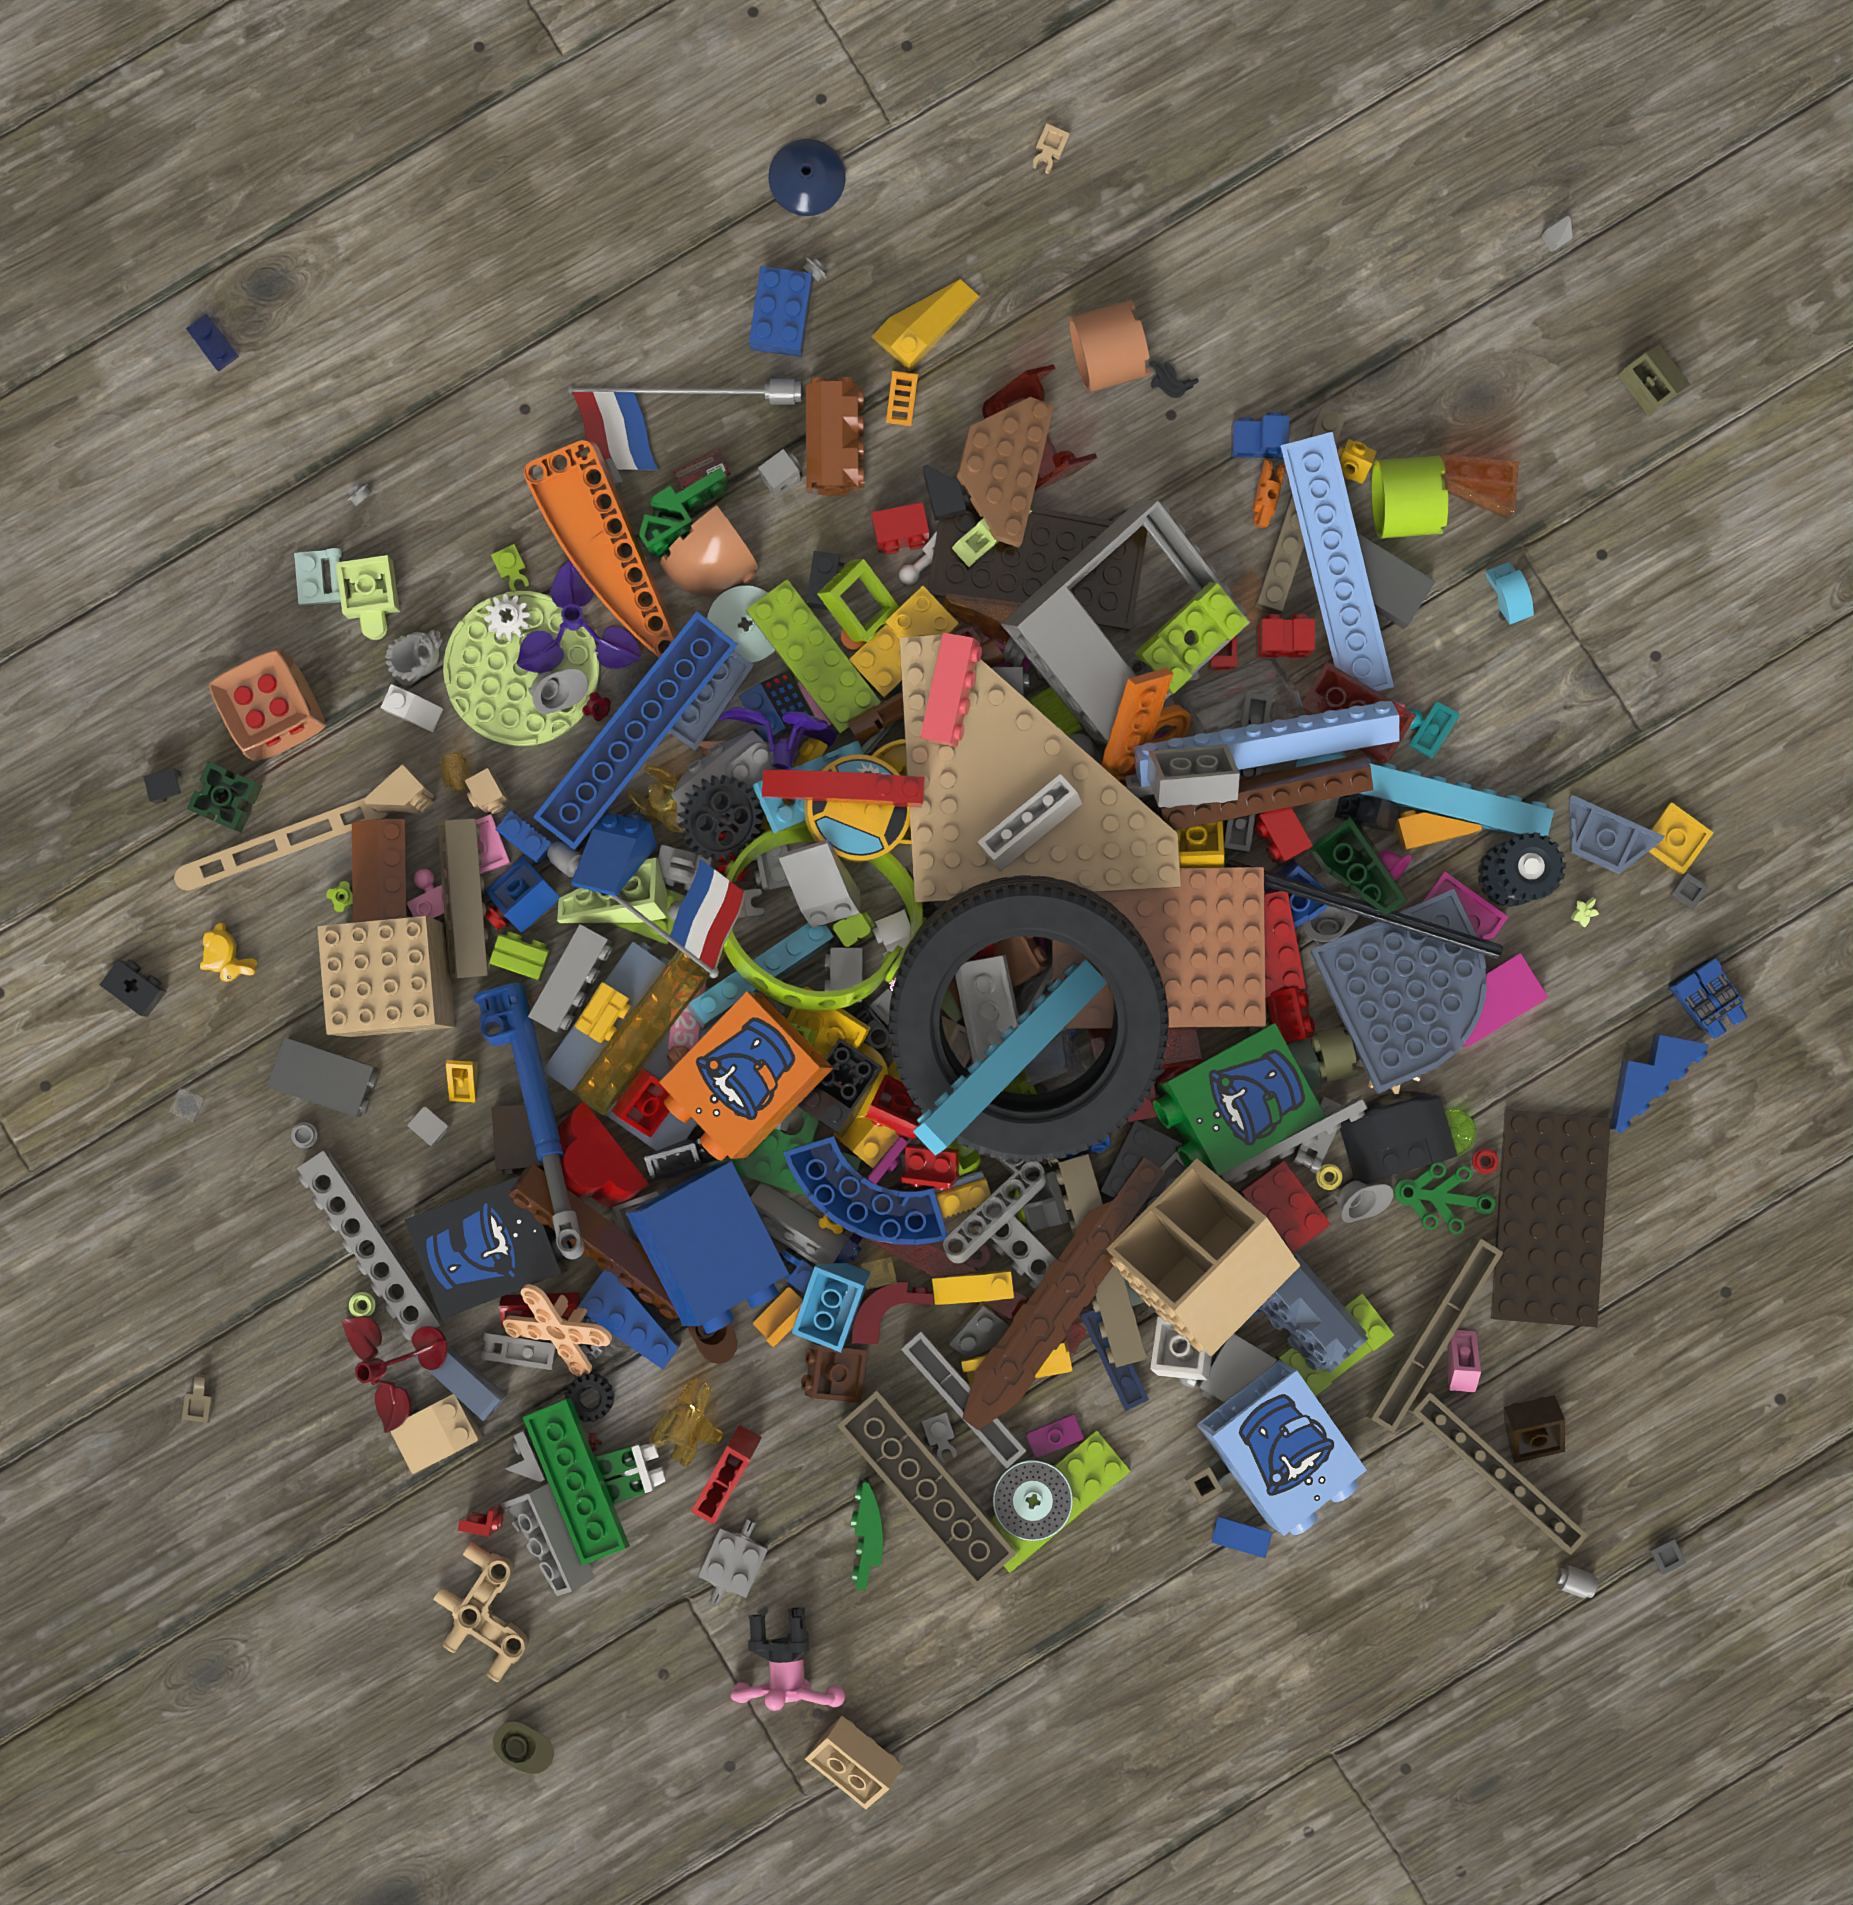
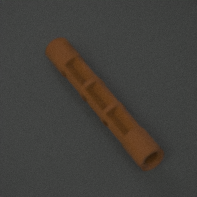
M993 637L980 644L982 648L980 659L990 668L1006 660ZM903 689L899 694L878 706L870 707L847 721L859 743L885 730L888 725L904 717Z

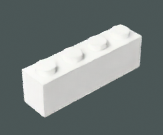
M1060 774L980 839L978 844L989 860L1001 871L1081 806L1080 797L1077 791Z

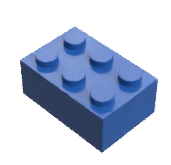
M760 266L749 339L751 350L802 357L813 285L812 273Z

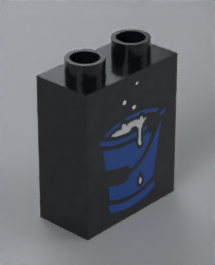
M520 1176L405 1219L441 1320L520 1290L527 1284L533 1285L568 1271L564 1262L568 1258L563 1256L556 1244L555 1231L549 1225L538 1222L534 1214L529 1210L517 1206L513 1202V1198L508 1195ZM569 1240L565 1243L564 1248L566 1249L573 1248Z

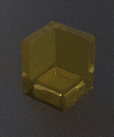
M892 1256L861 1264L863 1270L871 1272L866 1290L897 1283Z

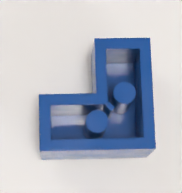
M1268 412L1267 415H1263L1261 421H1254L1251 417L1238 418V421L1233 422L1231 426V457L1283 458L1281 445L1289 443V416H1283L1282 412Z

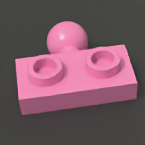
M420 869L414 875L415 885L420 889H424L425 893L406 902L413 917L427 916L433 919L444 913L442 885L434 888L435 877L428 869Z

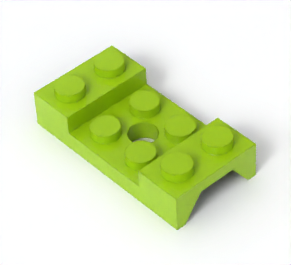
M1209 582L1134 654L1153 671L1168 668L1174 674L1167 693L1174 694L1192 677L1191 673L1225 640H1231L1249 622L1220 585ZM1192 630L1195 634V640L1192 644L1187 645L1184 636L1187 631Z
M1357 1293L1344 1303L1343 1306L1367 1332L1368 1340L1333 1371L1329 1372L1327 1369L1322 1370L1320 1368L1316 1371L1312 1370L1306 1364L1305 1358L1301 1353L1291 1346L1277 1355L1280 1361L1298 1371L1315 1397L1329 1387L1333 1380L1368 1353L1375 1351L1395 1336L1363 1293Z

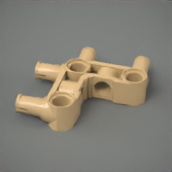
M471 1542L463 1556L482 1567L481 1571L483 1572L466 1598L463 1597L461 1599L442 1586L433 1599L453 1612L452 1616H454V1627L442 1646L448 1651L455 1653L467 1634L473 1635L497 1651L498 1656L486 1675L493 1681L499 1682L510 1665L518 1662L528 1646L527 1635L513 1623H507L493 1614L491 1609V1603L496 1595L501 1593L508 1584L514 1571V1565L509 1558L500 1556L497 1553L490 1554ZM494 1565H503L506 1568V1575L498 1576L494 1572ZM466 1609H472L476 1612L477 1619L475 1621H470L465 1617ZM509 1639H518L521 1643V1649H512L508 1644Z

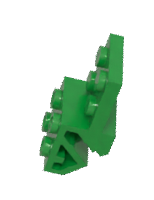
M721 467L677 494L669 486L651 497L650 503L654 510L653 516L644 515L639 536L652 558L656 555L657 557L664 556L670 552L669 547L680 536L685 539L690 534L689 531L693 522L688 515L689 511L695 513L705 506L704 502L711 498L716 500L726 494L729 484Z

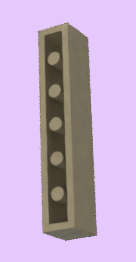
M475 818L437 821L449 978L487 976V970L490 968V959L485 949V944L488 942V933L483 923L486 907L481 898L484 881L479 872V865L482 863V855L477 846L480 829L478 824H476Z

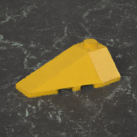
M959 279L889 317L872 335V338L910 372L975 303L979 295Z

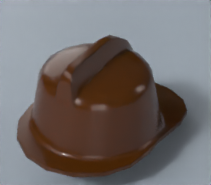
M731 1323L709 1334H706L702 1325L689 1326V1333L706 1360L711 1363L721 1364L728 1362L734 1356L738 1341Z

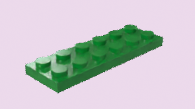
M571 1397L524 1416L523 1420L581 1565L630 1547Z

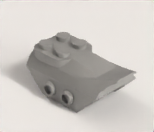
M751 730L722 744L714 745L709 749V754L702 760L699 759L691 763L688 771L682 775L671 796L677 803V813L685 812V808L680 805V802L688 803L689 799L685 793L693 795L695 791L692 785L694 784L701 788V779L703 778L711 783V775L718 777L719 781L722 774L728 776L729 780L733 776L739 779L738 783L743 781L748 784L746 789L754 790L753 784L763 780V770L782 769L771 766L773 752H770L768 745ZM755 792L752 797L758 799L757 794ZM721 794L715 797L714 806L721 802ZM706 804L702 806L705 811L719 819L723 824L727 826L733 825ZM741 808L735 811L734 820L741 816ZM676 816L678 823L684 821V818ZM706 816L700 818L698 822L699 827L706 823Z

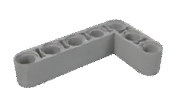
M995 1156L1012 1176L945 1238L943 1246L950 1261L953 1263H963L1045 1186L1046 1176L1039 1162H1025V1159H1020L1019 1162L1013 1163L1009 1160H1001V1157ZM1031 1172H1038L1040 1174L1038 1179L1033 1181L1028 1180L1027 1176ZM1012 1190H1019L1021 1192L1019 1197L1014 1199L1009 1198L1008 1194ZM993 1208L1002 1209L998 1216L992 1217L988 1215ZM981 1226L982 1231L979 1234L972 1235L969 1233L972 1227ZM962 1244L963 1249L960 1252L952 1253L950 1251L953 1245Z

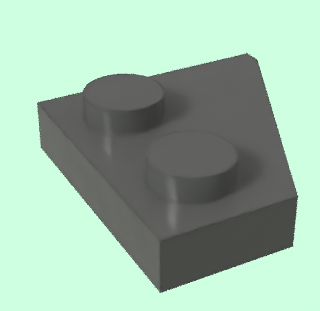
M980 1302L947 1341L951 1347L969 1359L992 1347H996L1011 1326V1323Z

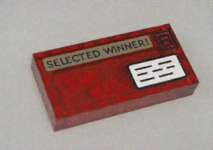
M720 450L673 471L681 490H684L720 467L726 477L731 475Z

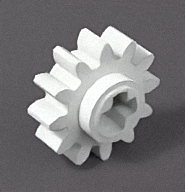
M504 594L502 602L494 597L495 607L486 606L491 615L485 616L484 620L489 623L492 622L488 630L490 632L498 630L496 632L498 639H501L506 634L507 639L512 641V634L514 633L520 638L523 637L520 629H529V625L524 621L525 619L532 618L530 613L523 612L528 608V605L526 603L518 605L520 598L517 595L510 601L508 595ZM511 612L510 614L513 616L512 621L507 620V623H505V620L502 618L503 615H508Z

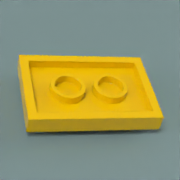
M807 986L804 987V988H802V989H805V990H812V989H810V988L807 987ZM793 1007L787 1018L790 1022L818 1031L813 1047L825 1059L839 1038L859 1051L871 1028L841 1008L812 1011Z

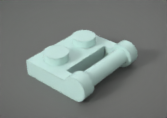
M331 548L321 551L294 553L298 604L306 606L341 602L336 562H340L339 558H342L341 549ZM323 560H329L332 593L329 594L325 592Z

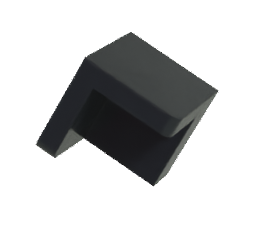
M172 768L143 776L149 801L159 804L166 802L168 797L179 795L181 790L177 777L181 776L180 771Z

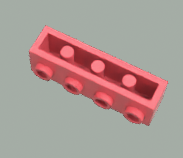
M943 633L920 735L922 739L928 742L958 747L959 741L963 739L965 731L963 720L965 714L967 715L970 709V699H968L970 688H973L976 682L974 670L976 662L980 661L982 654L980 642L976 639Z

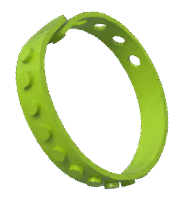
M800 822L776 833H773L772 829L767 830L752 843L748 842L746 844L747 847L739 851L740 855L736 861L731 860L724 873L728 875L727 879L734 884L739 874L758 856L776 847L798 842H815L808 831L806 822ZM890 852L867 860L889 879L901 895L910 917V940L904 949L897 945L892 952L888 951L880 963L881 968L870 978L853 987L835 991H812L786 984L759 967L745 953L735 938L733 930H731L724 944V951L732 965L747 982L779 1003L812 1011L835 1010L850 1006L871 994L884 979L889 983L894 980L909 943L926 921V917H922L923 902H915L914 882L911 875Z

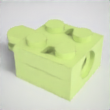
M388 555L336 562L343 615L348 619L360 618L361 631L367 638L371 640L383 638L387 633L385 614L400 612L393 560Z

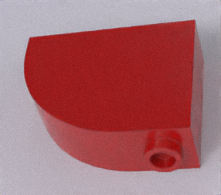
M741 1425L737 1427L692 1508V1513L713 1525L715 1524L762 1437Z

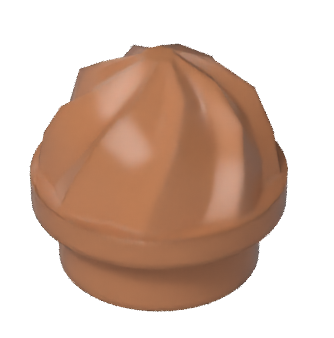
M673 1046L671 1051L666 1052V1058L671 1069L690 1051L687 1047Z

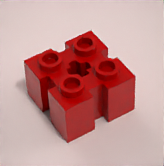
M1278 614L1266 615V619H1262L1256 627V658H1308L1315 651V619H1308V615H1292L1290 620H1283L1282 615Z

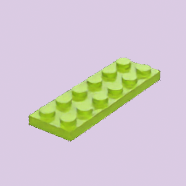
M788 579L746 609V613L839 735L850 728L847 722L849 719L874 705L878 706L881 704V701Z
M1097 1430L1053 1465L1065 1476L1072 1492V1510L1061 1530L1130 1472V1469ZM1032 1493L1031 1497H1026L1025 1500L1029 1502V1507L1040 1503V1500L1037 1499V1494ZM996 1514L990 1518L1018 1550L1017 1554L1003 1565L1009 1573L1053 1537L1038 1541L1023 1540L1006 1531L998 1521Z

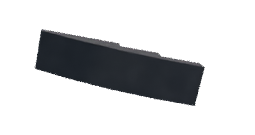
M703 1134L644 1156L652 1182L702 1168L703 1164L718 1160L700 1143L699 1138Z

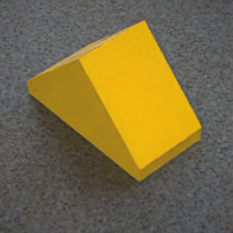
M446 1061L449 1101L476 1102L479 1062Z

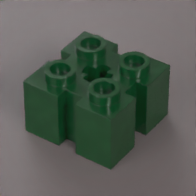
M208 761L200 778V781L204 782L205 785L201 792L194 791L187 810L210 820H213L215 815H217L215 822L242 833L250 815L244 812L248 802L255 804L263 785L236 774L233 780V772ZM222 794L229 795L227 801L224 802L221 799Z

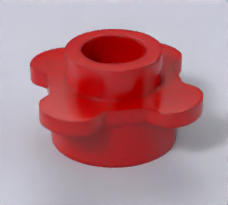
M491 906L488 907L489 911L485 917L496 929L500 930L503 926H509L506 922L507 918L498 907L496 909Z

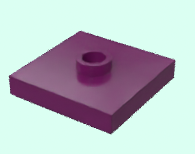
M898 1137L870 1173L868 1179L876 1184L887 1169L892 1172L901 1161L897 1156L907 1145L908 1141L903 1137Z

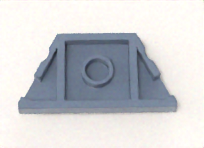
M1571 795L1569 798L1571 853L1617 874H1620L1640 859L1665 837L1579 797Z

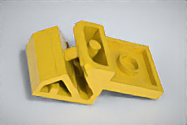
M924 586L885 621L886 625L877 632L873 639L864 644L849 659L855 668L884 698L902 682L900 637L943 635V633L952 634L959 626V623Z

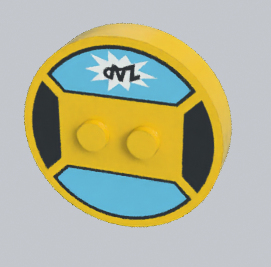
M860 754L841 757L820 770L900 775L885 761L873 756ZM804 800V818L808 831L816 843L828 839L841 860L861 862L888 853L901 841L910 823V808Z

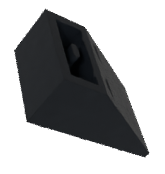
M839 1038L826 1057V1060L832 1065L833 1069L797 1106L843 1137L860 1112L883 1067Z

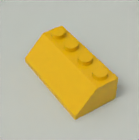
M893 1062L888 1068L889 1075L902 1082L896 1068V1063ZM865 1117L855 1119L843 1137L837 1133L833 1134L872 1168L875 1167L899 1137L894 1130L885 1126H876L870 1119Z

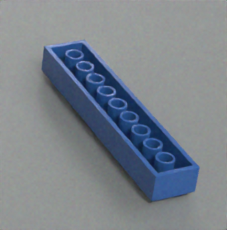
M696 611L533 818L575 850L736 648L738 643Z

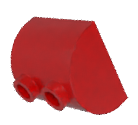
M642 1067L639 1073L633 1076L630 1085L624 1093L617 1098L611 1112L651 1138L670 1112L663 1102L670 1094L659 1083L661 1081L660 1078Z
M885 1074L865 1118L870 1119L876 1126H885L894 1130L900 1137L914 1139L916 1134L913 1130L920 1124L917 1119L922 1115V1112L909 1096L905 1085L901 1081Z

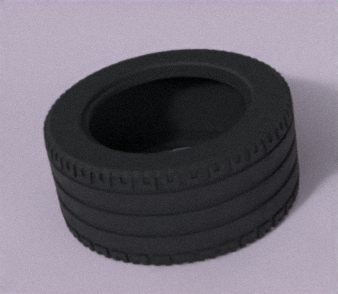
M1020 875L998 878L973 886L951 898L923 923L909 943L897 970L889 1007V1037L898 1074L903 1085L907 1088L909 1096L915 1105L919 1106L922 1114L928 1109L933 1111L937 1107L934 1102L943 1093L947 1092L950 1094L953 1091L951 1085L961 1075L966 1078L970 1074L951 1050L945 1036L941 1017V1005L944 995L960 967L983 948L1001 940L1020 936H1036L1057 940L1085 955L1103 974L1112 991L1114 1002L1113 1024L1110 1036L1098 1059L1079 1078L1053 1091L1038 1094H1016L1001 1091L955 1138L956 1142L970 1150L973 1148L977 1149L978 1153L988 1155L989 1157L995 1158V1156H999L1001 1160L1019 1162V1159H1025V1162H1043L1042 1159L1049 1158V1161L1065 1158L1066 1154L1072 1153V1155H1075L1078 1152L1089 1149V1146L1092 1144H1099L1104 1139L1110 1137L1111 1132L1118 1131L1119 1128L1128 1122V1118L1136 1113L1144 1103L1145 1097H1148L1162 1067L1168 1041L1169 1014L1165 989L1154 958L1140 933L1124 914L1098 894L1072 882L1046 876Z

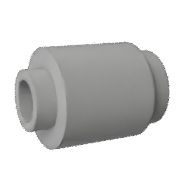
M1567 1564L1564 1568L1559 1569L1556 1583L1559 1584V1589L1581 1598H1592L1597 1590L1598 1578L1593 1577V1574Z

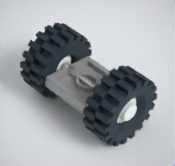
M1529 832L1523 833L1508 841L1497 844L1487 851V854L1481 859V866L1478 867V872H1480L1478 881L1483 885V888H1481L1483 893H1487L1491 901L1495 900L1498 902L1497 904L1502 906L1508 905V907L1522 905L1532 900L1546 897L1552 894V891L1558 889L1561 885L1559 884L1560 880H1563L1565 877L1563 869L1566 868V862L1562 861V857H1565L1563 851L1559 852L1557 849L1559 845L1557 842L1552 843L1549 836H1541L1540 833L1536 832L1529 834Z

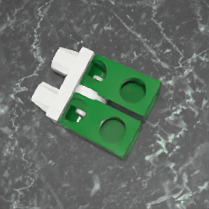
M639 1442L594 1455L602 1477L606 1479L604 1482L613 1504L653 1491L654 1486L666 1481L663 1467L649 1470L646 1461L659 1457L655 1443L641 1445ZM619 1474L621 1475V1476H618V1477H615V1478H612V1479H609V1480L607 1479V1478H610V1477H613V1476H616V1475H619Z

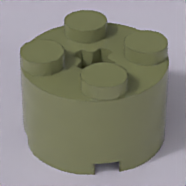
M1345 1025L1316 1031L1315 1036H1312L1311 1039L1315 1054H1319L1320 1062H1318L1320 1080L1325 1079L1327 1083L1358 1076V1069L1353 1070L1354 1063H1357L1352 1038L1350 1034L1345 1035L1344 1032H1347Z

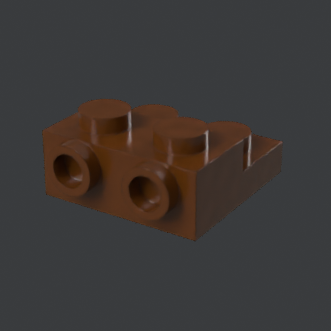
M812 1343L811 1349L808 1348L805 1353V1363L809 1364L808 1373L803 1375L801 1381V1388L805 1391V1395L816 1399L861 1403L868 1350L843 1347L842 1351L838 1352L818 1343Z

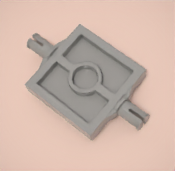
M746 1518L741 1532H731L719 1527L698 1573L699 1578L711 1582L715 1586V1590L709 1600L711 1603L714 1604L715 1602V1605L719 1606L725 1591L747 1597L768 1551V1547L756 1543L750 1537L756 1525L755 1521Z

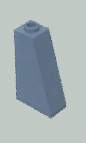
M448 1345L444 1364L436 1370H428L483 1421L492 1415L507 1396L503 1390Z

